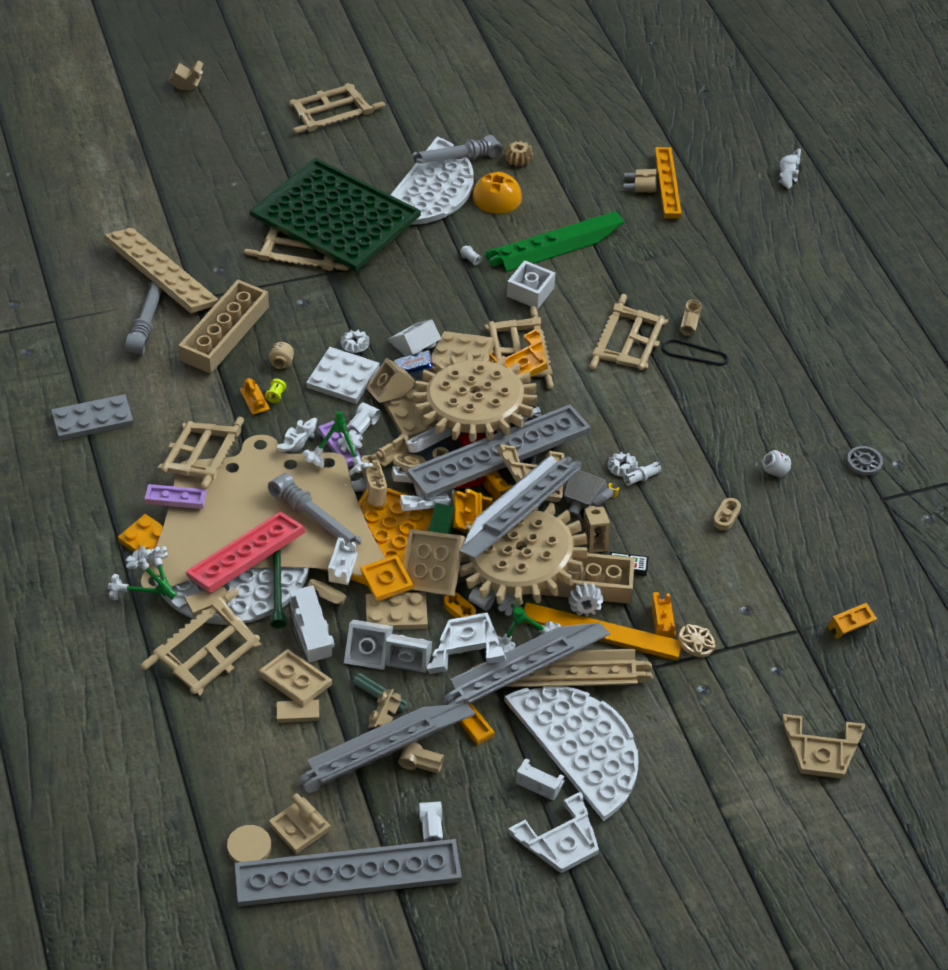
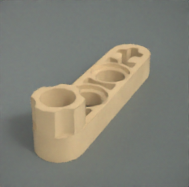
M365 455L361 458V461L373 464L372 467L362 471L369 492L368 503L374 506H382L386 502L387 483L379 459L372 455Z

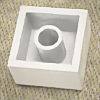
M524 260L508 280L507 297L529 306H535L538 309L554 289L555 272Z

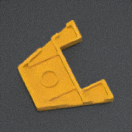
M538 328L523 335L529 345L528 347L506 357V368H510L516 363L520 364V373L517 376L529 372L532 377L548 369ZM490 353V362L497 363V359Z

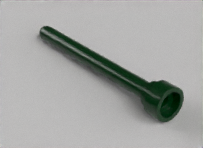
M281 549L273 553L274 612L270 616V626L275 629L286 626V615L282 612Z

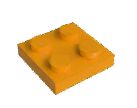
M144 514L118 536V542L132 552L139 551L142 546L146 550H152L157 546L163 525L147 514Z
M397 554L360 567V572L376 602L413 589V583Z

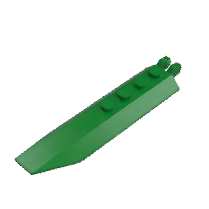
M617 211L495 249L491 248L486 250L483 255L487 260L489 259L488 262L491 266L503 264L507 273L518 269L524 260L535 264L598 244L621 226L624 220Z

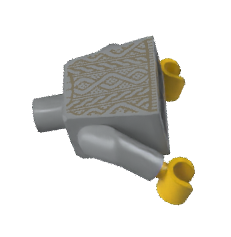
M579 470L563 484V495L566 502L571 504L568 510L569 513L573 516H578L582 508L586 509L589 506L598 507L609 498L617 497L619 487L613 489V484L609 483L607 488L606 479Z

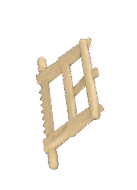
M349 83L329 91H317L315 95L298 100H290L289 106L294 108L298 118L302 119L304 123L302 126L293 128L292 131L294 134L305 132L306 130L312 132L317 130V127L325 126L326 124L330 125L332 122H341L343 119L346 120L359 114H371L374 110L384 108L385 103L378 102L370 106L355 89V86ZM345 92L350 96L331 103L328 100V97ZM321 100L324 104L307 110L303 107L304 104ZM352 102L359 108L319 121H314L311 117L312 114L325 110L330 111L335 107Z
M271 226L267 237L264 239L265 243L261 251L245 249L243 252L244 255L257 257L259 260L269 261V259H274L275 261H287L288 263L306 264L307 266H320L328 271H332L333 268L342 271L349 270V267L341 263H334L335 260L326 255L324 260H316L272 253L275 244L308 249L313 248L298 240L279 238V231Z
M622 294L618 303L614 305L613 314L608 317L609 320L604 326L605 329H603L604 333L600 335V342L596 344L598 347L595 348L592 354L589 368L595 370L600 359L638 368L640 371L643 369L648 370V358L653 347L658 348L660 341H656L662 325H666L668 320L663 315L657 316L624 306L627 295ZM619 317L635 320L621 353L605 349ZM642 322L655 325L650 338L637 334ZM634 340L646 345L641 359L628 356Z
M535 306L530 307L532 317L530 319L518 321L515 319L496 323L491 321L488 325L485 324L486 330L490 331V337L495 339V345L491 354L494 355L497 361L502 357L501 354H514L521 350L518 336L519 330H535L538 328L548 369L532 377H545L547 389L553 388V373L549 365L551 361L549 360L550 356L547 355L549 351L546 350L544 331L541 330V317H538ZM510 331L513 348L500 347L497 332Z
M238 417L233 426L193 423L192 421L183 423L182 433L176 443L169 444L168 449L172 450L165 462L157 467V470H161L162 473L170 472L186 476L203 477L201 488L207 489L212 479H216L217 469L224 463L223 459H226L225 455H228V451L231 450L230 447L235 442L234 438H237L241 433L244 418ZM190 432L202 434L196 447L184 445ZM211 435L226 437L210 467L194 465ZM179 451L192 453L186 464L173 463Z
M232 589L223 598L218 597L209 609L202 610V614L196 615V619H192L191 624H185V628L179 629V633L173 634V638H168V643L156 648L152 652L153 655L141 664V669L147 670L159 659L173 671L171 674L176 675L190 687L191 694H198L199 697L203 693V688L225 670L229 674L234 669L231 665L251 647H259L262 644L259 642V635H254L241 620L240 616L237 618L226 604L239 594L238 589ZM217 613L229 626L182 664L170 651ZM236 632L246 642L225 658L216 647ZM210 653L219 664L198 681L188 670Z

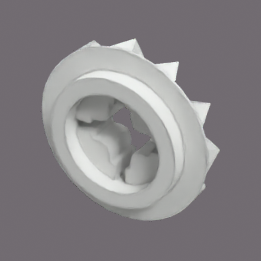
M359 329L356 332L352 330L349 333L344 332V336L341 337V346L348 352H362L369 346V336H366L365 332L360 333Z
M622 451L620 454L614 453L608 460V469L616 476L623 477L625 474L636 471L638 468L635 456H630V453L623 454ZM623 461H625L626 464H623V465L620 467V463H622Z

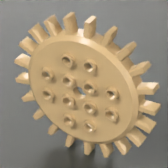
M467 352L466 361L458 362L454 355H451L450 365L447 367L436 361L434 366L437 373L434 374L424 370L423 380L426 382L417 380L415 382L417 392H413V402L420 403L416 404V414L428 413L423 416L425 426L437 421V434L442 433L446 428L452 429L453 440L458 438L460 432L469 433L470 442H475L476 433L485 432L488 440L492 441L493 431L500 429L508 436L510 435V426L508 424L513 423L522 428L524 426V418L520 415L532 418L533 407L531 406H537V395H531L536 394V383L527 384L531 382V374L527 372L517 376L520 373L519 363L506 368V357L502 356L497 363L490 362L489 353L486 352L482 357V361L473 360L471 352Z
M550 503L544 512L538 511L537 506L509 532L489 548L491 549L485 550L476 559L462 553L460 563H470L460 566V577L474 573V575L466 579L467 587L471 589L483 583L479 589L480 597L484 599L492 590L497 591V604H502L506 594L514 595L516 605L521 606L522 595L531 593L535 602L540 603V591L546 588L554 596H557L559 594L556 583L559 580L570 586L573 585V577L567 573L568 570L583 572V563L573 559H588L587 547H575L587 544L586 533L572 536L581 531L580 521L578 520L566 526L565 524L570 521L568 510L556 518L553 516L555 514L553 503ZM469 524L466 526L467 534L469 533L472 527ZM519 546H525L522 550H517Z

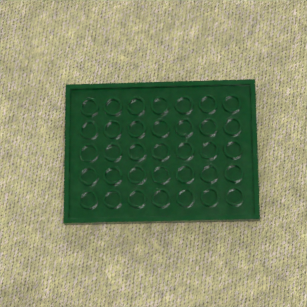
M317 158L311 160L249 210L250 216L355 271L361 268L421 216V210Z

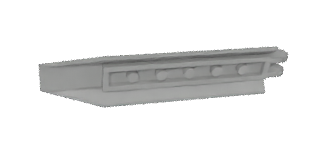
M549 455L476 517L460 552L476 559L581 469V461L574 460L572 462V458L566 456L556 462Z
M601 623L554 628L505 652L506 661L490 664L485 662L450 679L455 690L447 693L443 701L447 705L475 702L610 635V633Z
M467 703L421 707L308 759L312 770L302 774L299 777V782L304 786V790L307 793H313V791L319 790L321 785L331 783L341 776L350 774L365 765H370L382 757L389 756L395 751L475 715V712Z

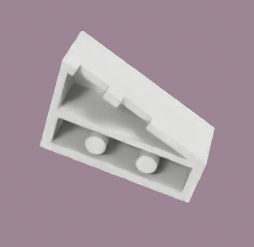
M314 586L290 591L291 617L308 662L332 657V648L335 647L332 635L329 636L328 624L323 618Z

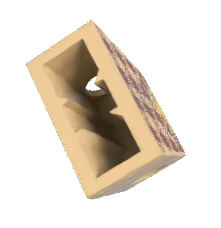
M589 506L584 510L583 523L589 553L608 551L610 531L608 516L604 507ZM595 531L599 533L598 537H595Z

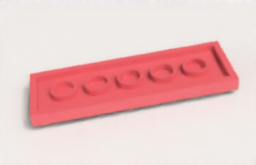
M280 511L186 571L187 577L207 592L212 593L304 534V526Z

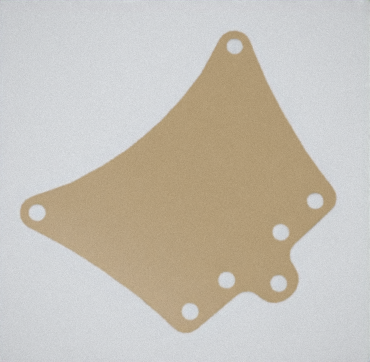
M255 435L247 438L238 455L223 459L224 463L217 469L216 479H212L206 489L207 495L203 509L169 506L156 546L160 548L165 546L167 548L168 557L162 559V568L169 584L175 586L189 581L190 579L186 574L188 569L280 511L303 525L305 529L304 534L281 548V567L328 569L338 539L306 513L294 512L292 506L284 499L275 498L270 494L268 483L283 473L291 475L295 485L303 491L310 492L312 502L356 537L360 536L361 544L359 545L357 542H354L358 556L352 574L362 576L360 572L361 566L385 559V556L372 536L352 487L345 457L339 453H322L320 456L323 459L331 458L335 461V465L330 468H321L315 465L313 461L311 463L305 460L307 457L303 454L278 452L276 447L279 444L271 436ZM258 440H264L267 446L260 450L254 447V443ZM214 458L197 459L194 465L210 467ZM183 461L179 464H186L187 461ZM285 461H296V468L286 469L284 467ZM229 463H236L239 469L231 473L226 470V466ZM175 474L174 487L202 489L201 483L204 478ZM273 554L250 569L273 567ZM154 563L149 564V568L156 575L160 576L159 570L155 567ZM146 570L141 578V585L144 588H156L157 586H152L148 583V579L151 576Z

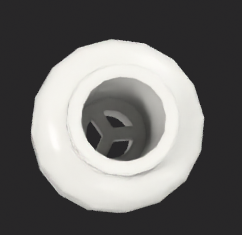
M772 450L764 456L763 468L765 472L773 476L783 477L790 471L791 459L784 453Z

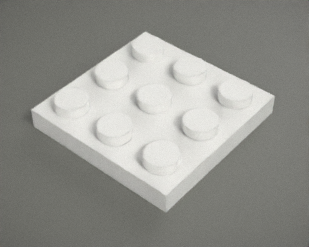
M329 347L306 382V388L357 404L367 385L378 371L379 363Z

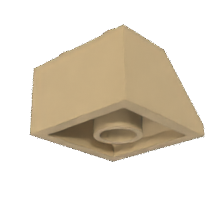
M386 358L366 389L381 403L405 396L413 388L415 380L404 368Z

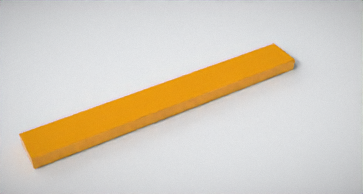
M526 602L524 607L525 614L529 618L544 626L548 621L553 622V624L558 623L561 626L601 623L610 635L598 640L600 642L635 649L636 651L678 661L682 648L676 639Z

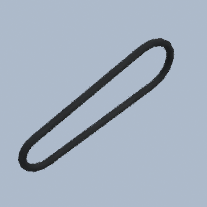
M669 339L663 343L664 352L671 356L716 365H724L729 361L728 355L724 352L682 340ZM672 341L724 355L726 360L724 362H715L668 352L665 345Z

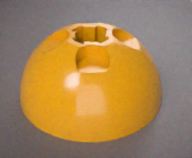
M492 172L478 180L473 190L472 199L475 205L485 212L503 214L515 210L521 204L522 192L518 182L512 176L502 172Z

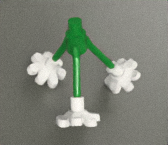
M342 411L335 412L334 424H332L320 446H317L314 451L305 450L302 453L307 457L305 459L307 462L311 463L313 461L315 465L323 468L324 459L320 456L323 452V447L333 432H342V438L338 439V444L342 445V452H346L349 449V452L354 457L352 460L355 466L349 471L350 476L373 466L372 463L362 462L360 457L357 456L355 447H362L360 440L363 437L357 434L355 430L347 431Z
M142 546L139 551L133 552V556L126 558L128 562L126 567L131 570L139 566L142 570H146L158 583L156 588L134 587L122 584V580H119V575L114 574L111 578L112 583L108 584V590H111L109 598L117 600L120 592H128L129 590L167 595L173 600L177 593L172 590L173 587L166 579L162 568V559L168 557L167 548L165 546L161 548L155 547L152 551L150 549L146 550ZM154 563L155 567L158 568L162 581L149 568V564Z
M506 594L504 601L498 606L499 611L505 610V615L510 616L513 611V622L508 633L503 638L497 636L504 653L516 646L514 642H511V635L517 624H522L525 621L538 628L542 634L561 627L560 624H553L550 621L546 622L545 626L540 625L525 614L524 609L516 605L514 595Z

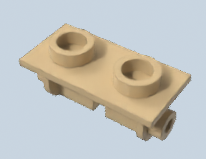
M406 434L399 435L392 443L377 449V452L372 456L377 457L380 464L386 467L393 462L396 454L409 452L406 443L409 437Z
M394 689L385 690V692L383 691L377 700L379 705L371 713L368 720L370 722L369 729L378 728L393 720V717L388 715L387 712L395 714L401 703V695L393 693Z

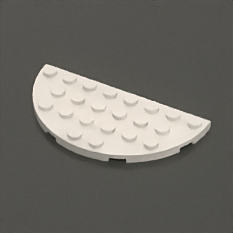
M436 137L426 151L453 147L454 145L445 139ZM467 156L423 164L416 163L391 196L421 210V216L411 225L427 224L442 219L457 211L469 198L473 189L474 173L472 165Z
M273 567L246 570L224 584L227 592L234 588L238 589L239 594L227 605L237 618L240 616L244 623L262 619L274 612ZM281 567L282 608L290 602V591L303 587L309 573V568ZM189 580L172 586V590L177 593L173 600L167 595L160 594L178 612L196 619V616L192 615L187 606L185 598L205 589ZM217 613L206 622L228 625Z
M543 686V688L531 690L524 688L506 695L504 699L506 704L576 789L582 793L583 797L600 818L605 821L618 811L628 799L635 785L639 760L638 750L633 740L634 736L627 723L616 710L606 702H600L590 697V694L565 686Z

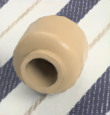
M285 342L275 343L271 347L269 362L272 366L278 369L289 367L294 355L292 346Z

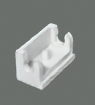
M338 537L328 567L329 582L349 584L358 556L356 544L353 541L350 547L345 546L344 538Z
M525 759L517 770L516 784L554 801L565 783V780H563L564 776L560 774L558 778H555L530 766V760Z

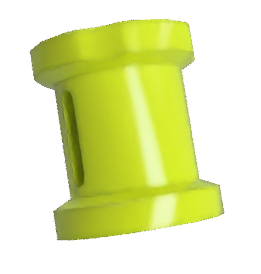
M273 379L270 383V389L265 393V398L271 403H279L281 394L287 387L284 381Z

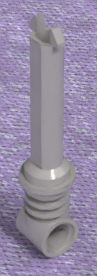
M488 135L483 140L474 141L469 139L464 145L418 153L414 152L412 158L417 157L416 163L419 164L465 156L470 160L488 155L491 158H495L502 153L503 147L493 135Z
M153 281L148 284L150 290L139 318L132 321L131 333L128 334L125 343L126 352L143 355L148 336L153 332L151 320L163 291Z
M283 473L268 483V490L273 497L284 499L292 506L294 512L306 513L337 539L338 537L344 538L345 546L350 547L352 541L357 542L359 545L361 544L360 536L356 537L312 502L310 492L303 491L295 485L294 479L288 473Z

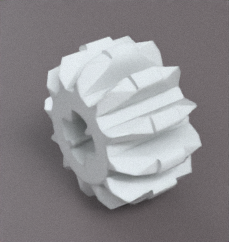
M584 582L581 587L576 584V590H571V596L568 598L571 610L573 612L576 611L578 616L583 613L586 617L588 613L595 615L596 610H601V603H603L601 590L595 588L593 583L587 586V583Z

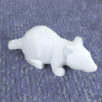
M797 149L792 155H787L780 161L781 179L779 183H782L787 189L792 187V181L797 183L801 149Z
M312 418L304 424L303 420H299L296 429L293 427L289 428L285 434L284 443L276 447L278 452L289 451L297 453L304 447L309 437L314 439L317 418Z

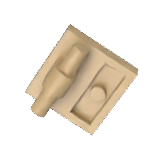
M296 793L291 798L294 804L270 819L269 826L295 854H298L331 831V825L304 797L302 798Z

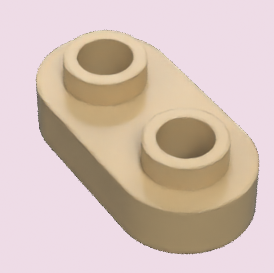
M726 498L723 500L714 516L713 524L717 529L729 530L733 526L741 509V504L737 499Z

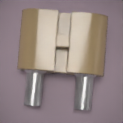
M636 169V173H624L625 179H635V183L624 184V190L635 189L636 193L656 192V169Z

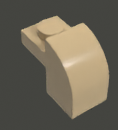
M198 60L191 70L179 63L172 71L168 83L181 90L190 91L195 89L203 73L201 70L203 63Z

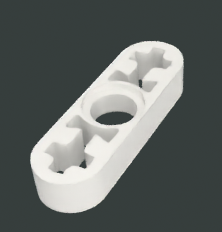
M435 426L406 442L408 451L410 453L422 451L451 436L452 429L446 428L442 433L437 434Z

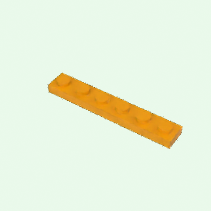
M655 147V159L664 218H681L682 213L672 148Z

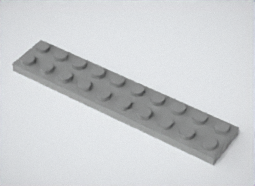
M569 404L524 422L522 428L518 426L510 428V435L508 436L503 432H499L493 435L492 441L484 438L407 469V476L422 495L428 499L506 467L497 451L501 444L515 446L519 461L590 433L591 427Z
M456 839L235 863L238 907L462 882Z

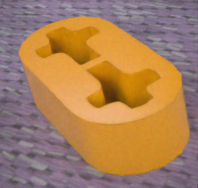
M455 593V596L445 595L444 608L455 618L476 615L475 607L458 593Z

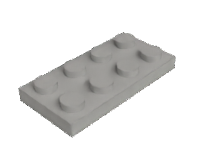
M125 394L51 409L59 441L134 425Z

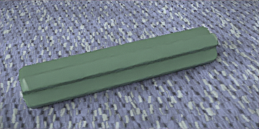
M358 673L353 680L355 685L376 698H379L380 694L387 690L361 673ZM401 699L397 711L404 712L407 708V702Z

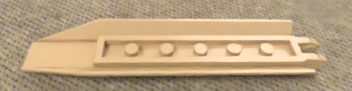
M635 649L578 650L505 687L638 684V681L649 682L653 679L651 672H646L652 668V664L648 661H636Z

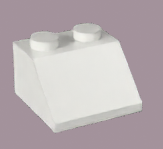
M432 319L415 323L388 338L389 342L404 356L412 355L413 357L423 353L422 349L424 348L430 349L436 346V341L441 339Z
M352 620L349 623L344 663L384 670L386 666V639L392 634L393 626Z
M391 634L386 639V666L426 673L431 657L432 641Z

